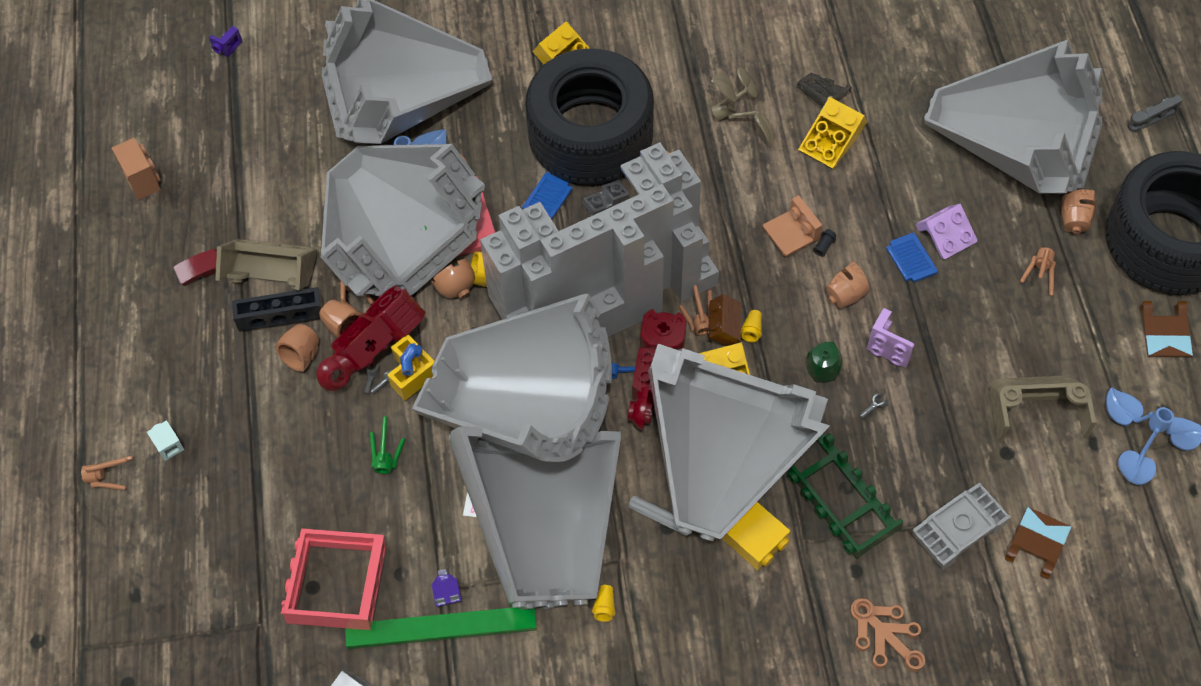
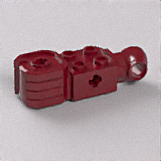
M396 285L387 289L365 313H362L332 342L331 348L335 353L323 360L317 369L316 376L320 386L326 391L331 392L340 391L345 388L350 382L351 376L357 370L369 366L380 351L388 348L391 340L399 341L406 337L424 319L426 312L405 289H401ZM339 370L338 378L333 380L332 374Z
M651 309L643 315L640 348L638 349L632 385V399L635 401H630L628 421H633L634 425L644 431L645 423H651L654 406L648 369L651 367L657 345L661 344L676 350L684 349L687 320L680 312L673 315L667 312L656 313L654 309Z

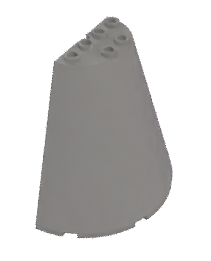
M582 294L446 337L432 366L433 377L432 379L426 378L412 410L421 416L453 428L460 426L482 427V437L480 438L538 460L561 462L574 458L584 451L582 447L586 442H592L599 431L609 402V396L605 395L606 385L611 383L612 380L609 340L606 328L600 327L597 319L600 313L589 294Z
M460 426L452 430L451 435H449V443L508 604L512 605L513 608H521V610L535 609V607L550 609L555 608V606H566L568 602H573L574 606L587 605V600L596 599L621 432H597L592 442H586L582 447L584 451L574 458L561 462H546L490 441H478V438L482 437V427Z

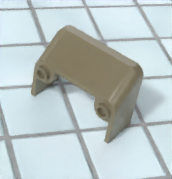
M233 240L217 246L215 280L220 281L230 278L231 282H243V279L248 277L284 281L291 285L292 289L302 290L309 285L317 249L254 240Z
M1069 375L1000 378L994 380L989 389L998 443L1004 441L1010 427L1007 408L1017 407L1021 401L1069 399L1070 402L1077 406L1083 439L1089 437L1097 423L1089 388Z

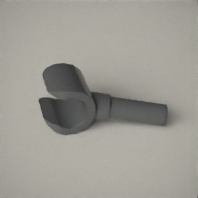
M378 364L374 370H371L370 365L366 367L367 383L364 394H369L373 380L380 375Z
M387 370L383 379L370 389L373 394L389 382L387 374L392 370Z
M877 393L873 396V403L859 415L864 418L877 407L885 408L888 406L889 400L885 399L882 403H879L880 398L884 395Z

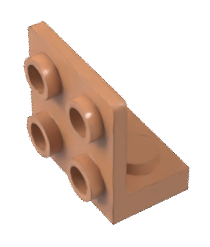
M798 195L792 198L790 211L763 224V229L780 252L787 257L819 240L823 225Z

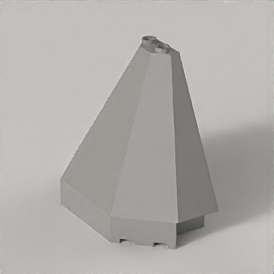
M357 0L355 7L341 6L335 21H325L328 38L324 39L323 55L326 56V66L322 67V79L336 136L357 143L382 144L492 83V74L489 71L488 60L485 58L483 49L375 0Z
M1068 39L936 89L933 98L930 100V107L928 113L925 114L924 121L927 126L1038 193H1067V191H1074L1085 186L1102 127V116H1099V105L1102 104V87H1099L1102 68H1093L1088 53L1073 54Z
M453 144L357 146L327 172L321 258L345 286H348L357 296H363V294L381 296L387 289L395 285L405 289L409 295H413L476 240L477 219L480 218L482 206L480 200L485 184L475 176V173Z
M658 344L648 371L674 521L679 526V531L692 534V530L701 533V538L714 541L715 537L721 539L827 430L830 425L821 423L828 399L815 395L816 391L795 384L782 386L705 361V355L687 349L676 350Z

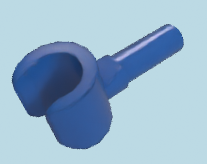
M611 363L612 379L618 377V372H635L636 366L622 367L616 363Z

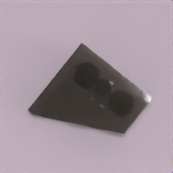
M813 73L799 80L796 86L821 107H824L829 97L839 101L848 95L852 89L850 85L846 84L844 88L835 85V80L822 78Z

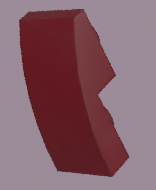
M207 250L175 265L174 269L181 285L186 286L201 276L208 277L215 273L217 250Z

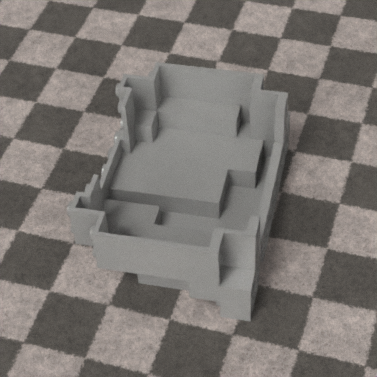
M660 142L640 151V157L620 165L621 170L638 195L560 231L557 230L541 202L521 210L520 206H517L498 215L500 231L480 239L488 295L501 318H510L582 294H589L599 310L600 316L597 319L600 327L606 328L607 336L609 337L641 322L643 315L651 309H654L656 313L662 312L663 290L670 286L680 302H683L695 296L694 285H697L699 294L718 285L719 271L708 256L709 241L698 226L701 180L681 151L676 150L668 154Z

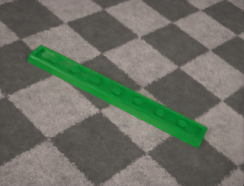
M511 607L372 621L371 630L346 628V648L356 649L537 631L535 609L521 610V608Z

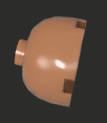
M467 259L457 261L459 263L458 266L453 267L451 264L433 278L435 281H431L439 294L446 298L459 297V299H462L471 293L469 289L474 284L475 272Z

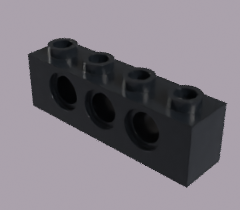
M318 287L232 300L233 320L239 332L320 319L319 312L323 307Z

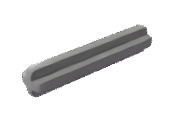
M637 496L631 498L629 508L686 536L689 535L678 530L679 526L675 524L672 513Z

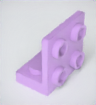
M961 204L948 206L915 224L918 231L927 230L930 233L941 259H946L977 242V238Z
M883 308L872 328L867 350L876 356H882L890 360L894 365L906 368L914 348V343L889 332L892 325L890 320L892 312Z

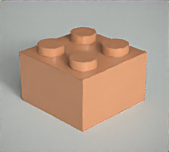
M132 138L112 147L115 157L138 200L161 190L158 182L161 181L159 175L154 170L156 168L151 158L145 156L148 154L142 143L138 145L135 138Z

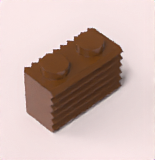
M726 294L710 300V320L708 325L710 331L708 332V337L725 346L740 342L741 302L735 301V299L726 296Z

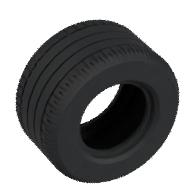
M577 49L558 55L545 63L530 81L525 99L529 144L537 161L554 176L562 180L564 179V181L581 185H599L616 181L625 176L620 165L640 157V151L651 146L654 121L653 90L642 69L627 57L604 49ZM585 102L607 104L619 111L609 121L593 126L573 123L561 114L569 107Z
M1170 151L1150 156L1137 164L1127 174L1110 209L1105 228L1108 249L1118 266L1129 277L1139 282V284L1147 286V288L1174 295H1188L1201 292V242L1176 239L1159 229L1149 217L1150 214L1155 212L1173 211L1189 217L1201 228V154L1186 151Z

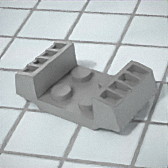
M978 483L931 514L912 530V535L944 570L956 562L959 554L990 533L993 536L1001 530L1011 516L1005 512L982 484Z

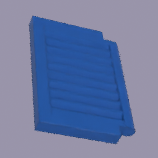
M546 172L522 206V210L541 202L549 217L553 219L573 188L569 186L568 181H564Z
M914 232L890 241V246L886 247L906 281L912 280L915 283L938 274L937 268Z

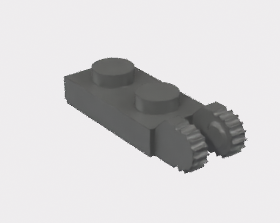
M1179 95L1172 98L1168 97L1160 104L1148 107L1145 111H1137L1132 114L1128 129L1130 132H1138L1177 113L1183 99Z

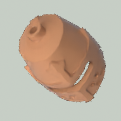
M1081 189L1065 194L1062 197L1061 216L1065 231L1079 234L1089 230L1096 214L1095 191ZM1080 200L1089 201L1090 203L1081 204Z
M852 262L838 272L827 285L828 301L842 309L859 301L869 293L870 287L866 276L855 262Z
M334 299L328 301L319 312L321 321L335 337H338L353 323L355 318L361 315L349 303Z
M297 324L285 332L276 343L277 354L288 367L303 372L310 364V361L316 356L319 338L310 327Z

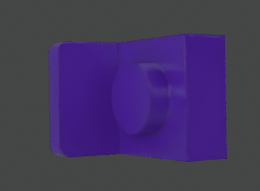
M233 26L220 39L213 35L209 37L212 45L211 48L217 54H223L227 57L243 42L239 29Z

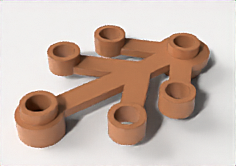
M863 598L857 599L852 603L851 615L858 621V637L855 641V647L858 651L864 652L870 645V640L867 637V623L875 630V655L872 659V665L875 668L883 669L887 664L885 641L905 660V667L909 671L918 672L923 668L925 664L924 655L916 650L910 651L894 635L906 634L909 638L915 639L921 632L920 625L916 622L909 624L882 623L876 617L889 616L892 621H900L904 614L902 607L899 605L892 607L873 606L869 600ZM858 609H865L866 614H860ZM897 610L900 616H894L892 611ZM909 628H916L917 633H911ZM863 640L867 645L864 647L860 646L858 641ZM878 657L882 658L884 663L878 664L875 659ZM910 660H916L918 666H912Z

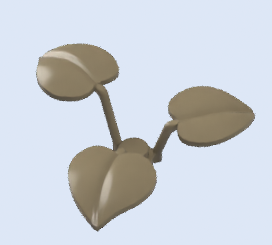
M739 67L737 70L739 79L745 87L737 95H735L734 86L725 72L720 71L715 74L711 82L716 84L727 97L722 102L712 106L715 118L720 121L726 117L732 119L734 117L755 115L757 123L767 138L769 148L772 147L774 130L763 113L758 111L734 113L736 110L734 103L747 91L752 98L758 95L757 87L743 67Z

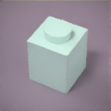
M167 420L156 424L151 430L147 431L164 461L184 450Z

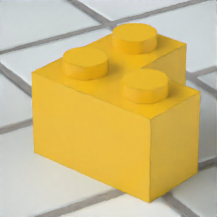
M409 335L403 337L391 347L394 359L399 366L387 374L391 387L404 401L423 387L426 378L432 379V366L435 362L422 349V354L419 357L414 356L412 359L413 374H402L401 355L409 344L415 343L418 345Z

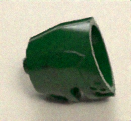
M823 342L808 352L807 370L814 382L827 383L834 381L840 375L843 360L835 343Z

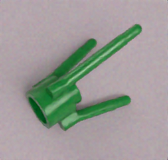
M387 416L383 417L381 446L378 455L376 453L374 432H370L371 467L374 468V472L379 474H390L392 469H396L397 460L405 443V438H402L393 458L390 453L385 452Z

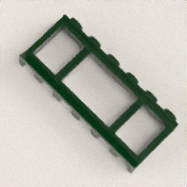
M823 433L816 441L827 453V456L801 473L793 464L787 470V476L793 484H797L800 487L804 499L807 502L811 501L815 506L814 510L818 517L826 520L829 524L830 532L835 537L838 536L841 539L845 551L849 555H853L857 560L894 533L901 531L903 521L901 518L897 521L894 520L890 515L891 508L886 502L881 504L876 497L877 491L873 485L868 487L862 480L863 474L858 467L853 469L848 463V454L844 450L839 452L834 446L835 439L832 434L825 435ZM831 462L835 463L867 503L840 522L806 481L807 478ZM873 510L886 528L858 546L844 528Z

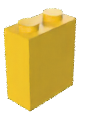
M756 502L721 539L758 571L762 566L766 567L774 559L773 555L778 550L783 551L790 542V530Z

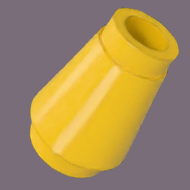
M751 310L741 328L742 339L753 343L758 341L762 335V313L758 310Z
M601 585L599 587L592 609L594 618L597 621L609 622L615 615L613 587L610 585Z

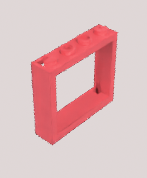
M301 529L300 538L295 541L296 555L295 558L291 559L290 563L291 578L287 579L285 585L286 600H282L281 614H283L286 623L371 630L387 548L384 535ZM311 546L371 551L359 615L297 610Z

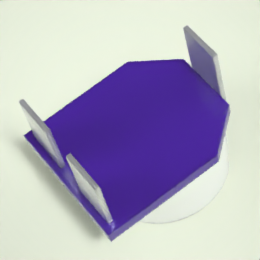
M446 569L439 570V576L435 578L432 584L436 607L461 602L457 579L447 574Z

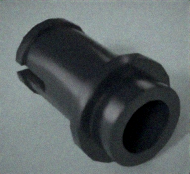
M830 229L823 231L820 240L813 248L814 253L821 257L825 256L831 244L836 242V233Z

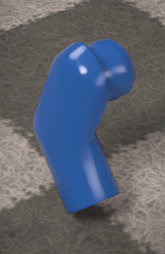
M415 343L409 344L401 355L403 375L413 374L412 359L414 356L419 357L422 354V347Z

